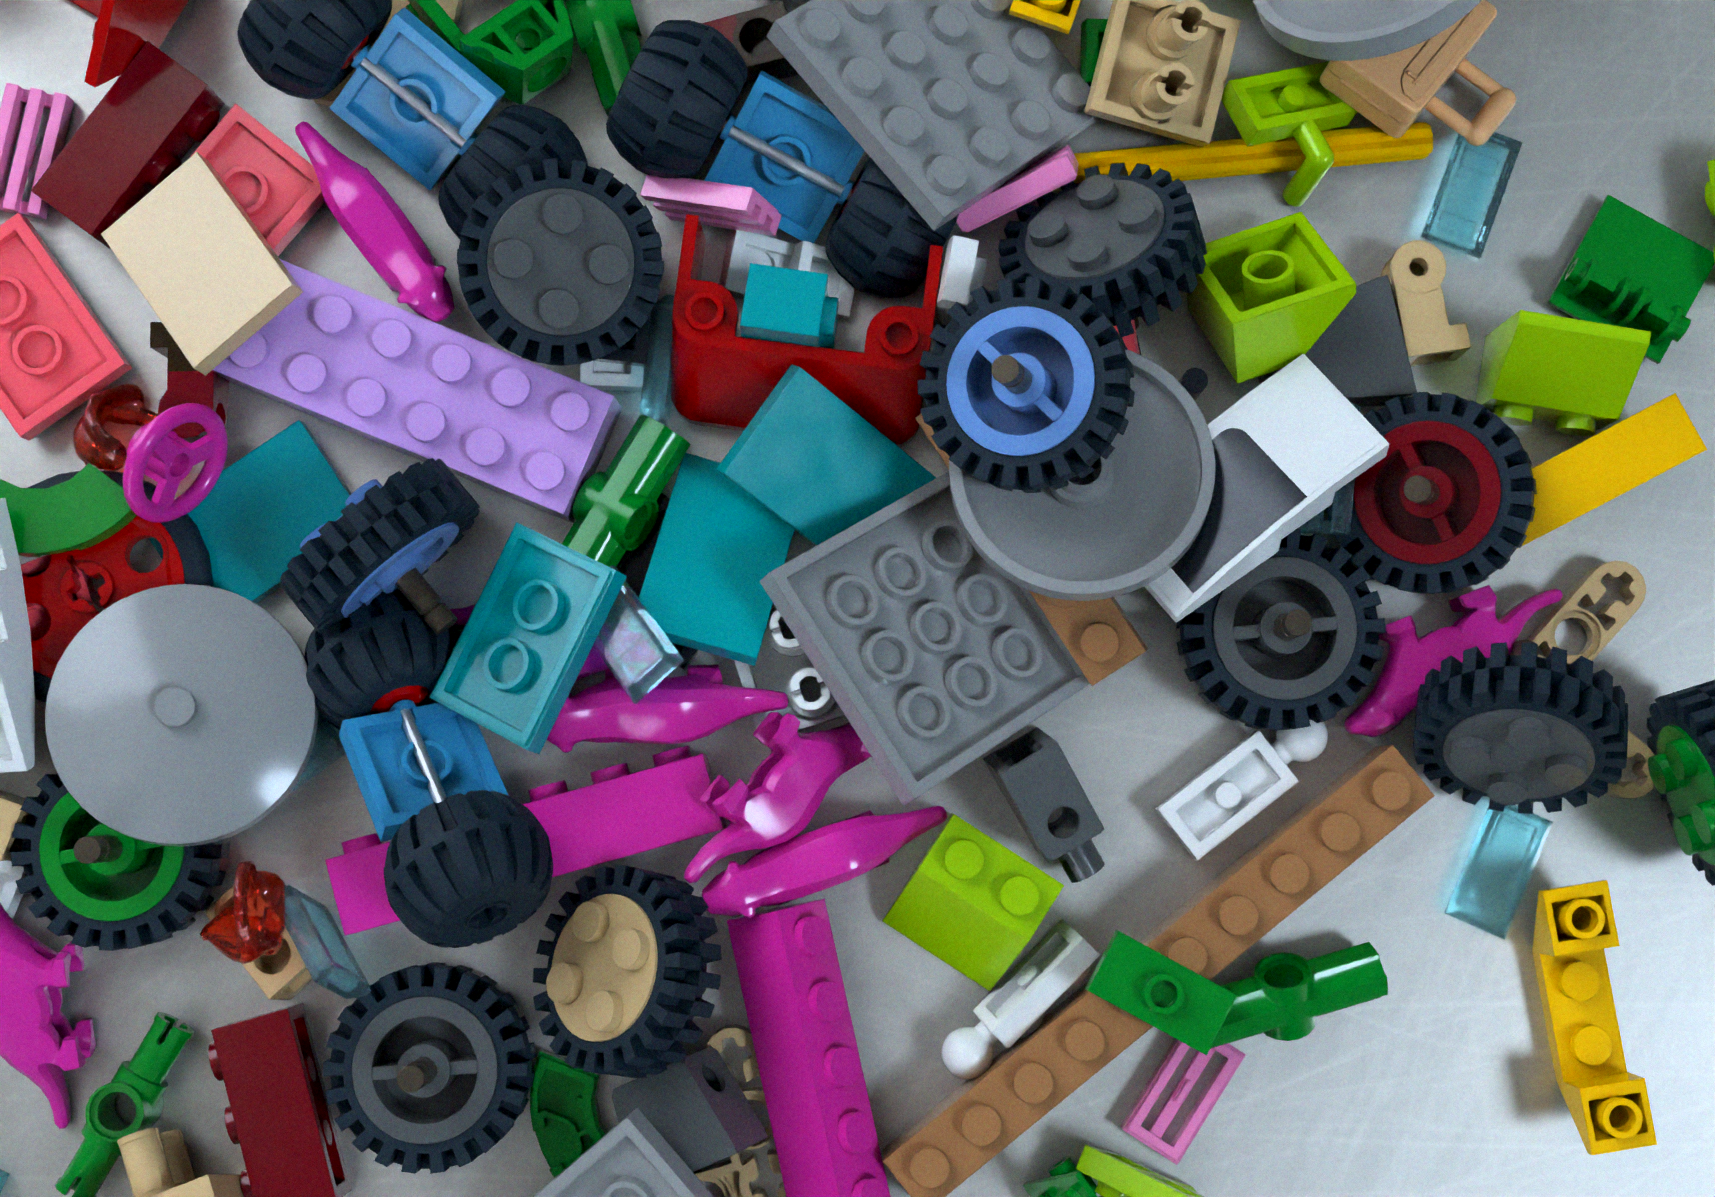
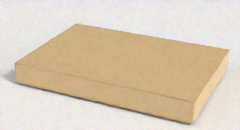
M195 152L101 233L195 370L205 376L303 293L300 286L213 166L198 152Z

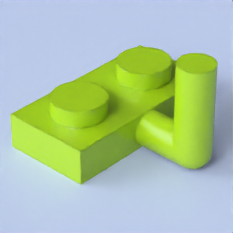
M1329 61L1229 80L1221 98V102L1247 147L1291 137L1295 138L1306 159L1282 192L1284 200L1295 207L1302 206L1334 162V153L1321 131L1348 126L1357 114L1356 110L1320 83V76Z
M1085 1144L1076 1166L1077 1170L1098 1180L1095 1192L1103 1197H1204L1198 1194L1189 1184L1168 1179L1119 1153Z

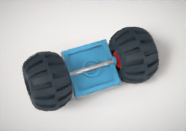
M251 0L242 14L237 36L247 62L264 82L287 95L308 100L319 99L334 90L353 69H356L329 109L428 190L434 188L459 155L462 156L446 178L438 196L439 206L444 218L459 239H461L460 233L464 221L467 220L472 211V205L480 195L482 196L491 187L490 184L501 175L504 177L515 171L516 167L529 163V165L541 163L543 159L558 158V161L572 162V159L587 162L580 141L567 124L560 118L540 108L522 104L506 107L489 123L480 135L476 134L506 91L405 7L395 13L383 30L391 14L392 0Z
M667 20L657 25L631 65L606 123L609 140L620 156L635 169L647 175L674 179L691 178L702 167L721 131L722 133L719 138L724 140V143L704 181L752 187L782 215L778 226L780 230L801 241L804 240L815 243L835 204H841L842 207L832 224L825 243L827 257L838 274L857 290L879 297H903L914 292L927 275L930 245L944 247L959 215L933 231L870 156L855 182L850 180L865 150L827 106L762 70L738 116L735 117L731 114L727 121L726 119L748 75L746 62L735 45L717 29L695 21Z
M399 589L387 594L382 591L369 605L366 606L365 603H362L361 607L349 614V618L334 622L321 634L314 628L309 636L304 654V659L308 666L306 672L307 682L315 693V703L321 716L340 730L339 738L380 842L391 840L384 867L385 888L390 907L410 932L428 944L443 948L468 947L473 943L481 944L493 940V937L500 934L504 935L515 929L519 923H524L542 906L550 891L554 868L549 837L533 813L508 795L478 724L429 698L460 637L456 626L453 624L443 633L436 635L424 620L425 615H420Z

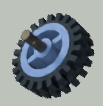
M1026 277V283H1016L1012 278L997 280V289L988 291L984 286H981L970 292L973 301L965 307L956 302L947 311L952 319L945 328L936 324L929 336L936 341L932 353L923 350L920 365L926 369L925 380H918V395L925 398L926 407L920 410L924 423L931 426L935 433L931 437L938 448L945 451L950 456L949 460L957 467L973 477L999 489L1011 492L1013 489L1022 490L1025 493H1041V488L1046 487L1057 490L1068 486V480L1077 475L1081 478L1086 477L1095 470L1091 465L1101 456L1107 459L1115 449L1111 443L1117 433L1124 434L1129 423L1125 418L1128 406L1133 407L1135 392L1130 388V378H1134L1133 366L1127 358L1125 352L1127 347L1120 334L1104 313L1083 294L1078 295L1069 286L1055 281L1054 285L1046 284L1039 277Z
M434 458L427 459L422 465L420 462L410 465L403 474L398 471L389 476L384 486L377 479H373L355 490L346 500V507L341 510L342 515L337 520L328 521L319 526L301 542L299 547L302 554L291 559L287 565L289 569L283 572L280 578L282 580L280 583L281 588L320 634L334 622L349 618V615L361 607L362 603H365L366 606L369 605L382 591L387 594L399 589L420 615H425L424 620L436 635H439L449 629L458 618L445 603H441V598L425 580L423 575L429 571L428 567L434 562L440 561L449 553L446 550L447 548L456 545L464 537L462 533L472 527L475 522L473 519L479 515L480 510L478 508L480 506L441 459L438 458L436 461Z

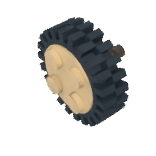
M615 865V868L604 866L595 869V877L584 875L575 882L579 894L566 891L558 901L566 912V916L550 914L545 927L556 933L553 942L539 940L536 954L549 956L547 968L533 969V982L546 984L547 991L533 996L535 1010L550 1012L549 1015L539 1022V1026L543 1035L555 1037L549 1046L556 1055L567 1056L564 1061L566 1064L573 1068L583 1069L584 1072L629 1078H647V1074L658 1075L667 1071L666 1062H680L687 1055L681 1042L696 1044L703 1034V1031L692 1020L694 1016L711 1018L715 1004L703 1000L702 995L706 988L719 990L721 975L706 971L707 963L722 960L721 945L704 942L705 939L717 933L718 929L713 918L701 916L709 907L703 897L691 895L694 888L687 882L676 880L677 877L627 865Z

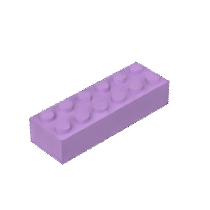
M281 260L303 293L212 371L233 384L425 462L431 458H434L436 461L439 458L454 475L574 524L573 506L575 498L586 480L596 472L622 411L615 396Z

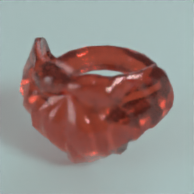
M123 384L112 389L93 393L90 396L85 414L79 419L73 431L75 452L85 465L90 463L96 466V468L111 471L119 470L125 466L127 459L125 446L120 440L104 430L107 421L142 427L158 416V413L146 409L142 389L135 384Z
M242 861L238 863L234 877V906L223 909L219 915L207 923L202 929L200 936L202 940L210 942L219 952L234 962L247 964L262 955H276L283 946L282 935L286 927L284 919L285 882L275 873L256 870L254 861Z

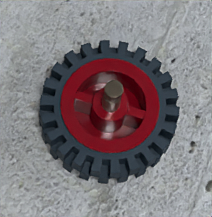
M1418 392L1413 393L1412 397L1404 399L1396 397L1385 402L1386 406L1378 411L1371 409L1363 416L1387 440L1389 448L1385 458L1337 490L1331 507L1326 508L1329 522L1335 524L1338 532L1334 536L1340 547L1346 548L1352 554L1350 560L1358 568L1363 566L1372 575L1371 578L1384 585H1390L1398 588V590L1427 594L1451 593L1489 579V575L1498 569L1501 570L1511 560L1510 557L1517 548H1521L1527 537L1525 533L1530 522H1533L1536 509L1533 507L1534 494H1537L1536 479L1533 478L1531 470L1533 465L1528 452L1524 450L1518 436L1501 418L1483 405L1471 399L1469 401L1460 398L1455 394L1442 392V395Z

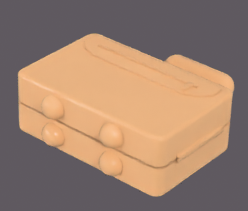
M1481 0L1476 7L1451 27L1420 44L1402 51L1370 59L1353 61L1330 60L1320 76V83L1323 87L1393 138L1402 137L1423 110L1426 109L1463 136L1470 145L1481 146L1489 140L1508 116L1517 100L1515 93L1511 89L1503 87L1465 59L1497 16L1496 7L1487 0ZM1454 72L1461 75L1490 97L1471 122L1435 96Z

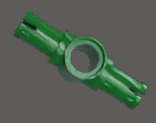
M158 1012L154 1017L152 1026L131 1061H123L111 1082L96 1089L89 1097L85 1108L86 1124L81 1131L85 1138L64 1174L55 1184L56 1189L60 1193L67 1195L72 1189L75 1191L72 1197H97L96 1194L118 1157L122 1156L117 1140L137 1131L151 1128L160 1119L164 1109L163 1094L169 1085L165 1078L186 1042L193 1036L195 1032L193 1028L186 1023H181L178 1027L176 1023L179 1019L167 1013ZM119 1092L127 1094L135 1103L136 1116L132 1124L123 1122L116 1114L114 1102Z

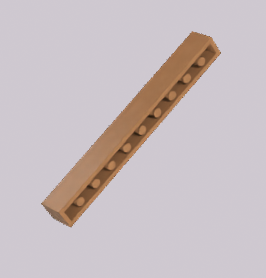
M1394 745L1375 746L1147 932L1138 942L1211 980L1435 795ZM1087 981L1049 1012L1033 1033L1027 1037L1019 1038L1009 1049L1005 1048L994 1057L991 1066L978 1078L966 1080L882 1149L883 1162L911 1197H946L1153 1026L1085 989L1089 982Z

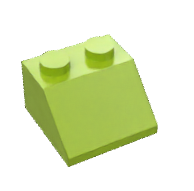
M1298 212L1206 243L1207 254L1203 255L1206 266L1203 274H1195L1198 285L1191 294L1187 293L1189 312L1238 384L1280 370L1303 353L1306 354L1356 294V282L1304 214Z
M1519 310L1485 336L1475 402L1494 412L1507 425L1528 426L1532 424V419L1556 423L1555 430L1559 433L1573 436L1595 435V430H1599L1619 420L1649 347L1651 331Z
M951 813L882 921L988 991H991L1030 941L1064 885L957 815Z

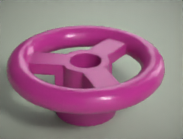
M198 403L180 404L160 413L133 435L127 448V459L123 471V492L128 506L138 517L156 523L175 520L195 509L211 492L222 473L228 451V437L225 425L213 409ZM194 422L202 425L207 435L189 443L172 430L182 424ZM205 460L195 481L185 492L174 499L180 481L190 473L194 465ZM144 474L158 482L151 501L144 492Z

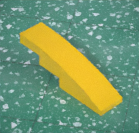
M1676 393L1531 468L1533 478L1536 479L1537 494H1534L1533 507L1536 509L1533 522L1529 523L1525 535L1527 537L1522 546L1707 450Z

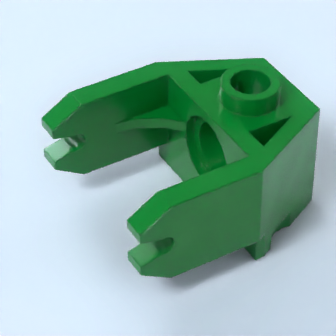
M408 0L410 2L406 6L408 11L504 89L506 93L503 97L515 103L524 105L571 72L574 36L568 11L564 6L563 0H517L466 35L436 0Z

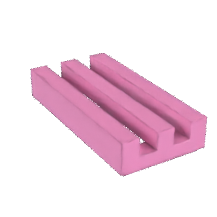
M6 83L0 107V211L14 214L19 212L24 216L47 219L50 206L47 202L32 191L29 202L22 201L29 168L32 166L37 147L35 142L44 108L51 110L32 188L63 150L74 105V100L67 94L55 92L52 95L47 94L41 89L30 87V90H27L19 85ZM24 105H26V109H25V113H24V117H23V121H22V125H21V130H20V134H19V138H18V142H17V146H16V151H15V155H14V159H13V163H12V167H11V172H10V176H9V180H8V184H7V188H6V193H5V197H3V193H4V189H5V185H6V181H7V176H8V172H9V168H10V164H11V160H12V155H13V151H14V147H15V143H16V139H17V134H18V130H19V126H20V122H21V118H22V113H23Z
M1068 144L1046 155L960 213L956 222L961 231L968 233L1075 180L1079 163L1070 145Z
M646 175L640 196L645 200L654 201L653 206L660 211H666L665 216L673 221L685 222L686 214L698 215L701 225L775 236L782 217L779 211L752 187L689 178L674 179Z
M1175 1038L1120 1125L1121 1129L1178 1165L1246 1055L1229 1043L1211 1048L1207 1055L1199 1051L1196 1052L1152 1125L1147 1130L1141 1126L1190 1048V1046ZM1214 1052H1219L1224 1058L1170 1144L1161 1139Z

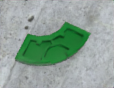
M90 463L70 480L46 489L20 488L0 479V498H6L19 556L40 557L41 555L59 554L75 549L84 550L108 539L137 516L126 502L123 487Z
M541 1049L533 1070L535 1073L533 1086L530 1089V1113L533 1132L535 1131L541 1151L550 1167L549 1170L555 1178L608 1131L602 1123L597 1100L601 1074L584 1072L583 1069L573 1068L564 1062L565 1057Z

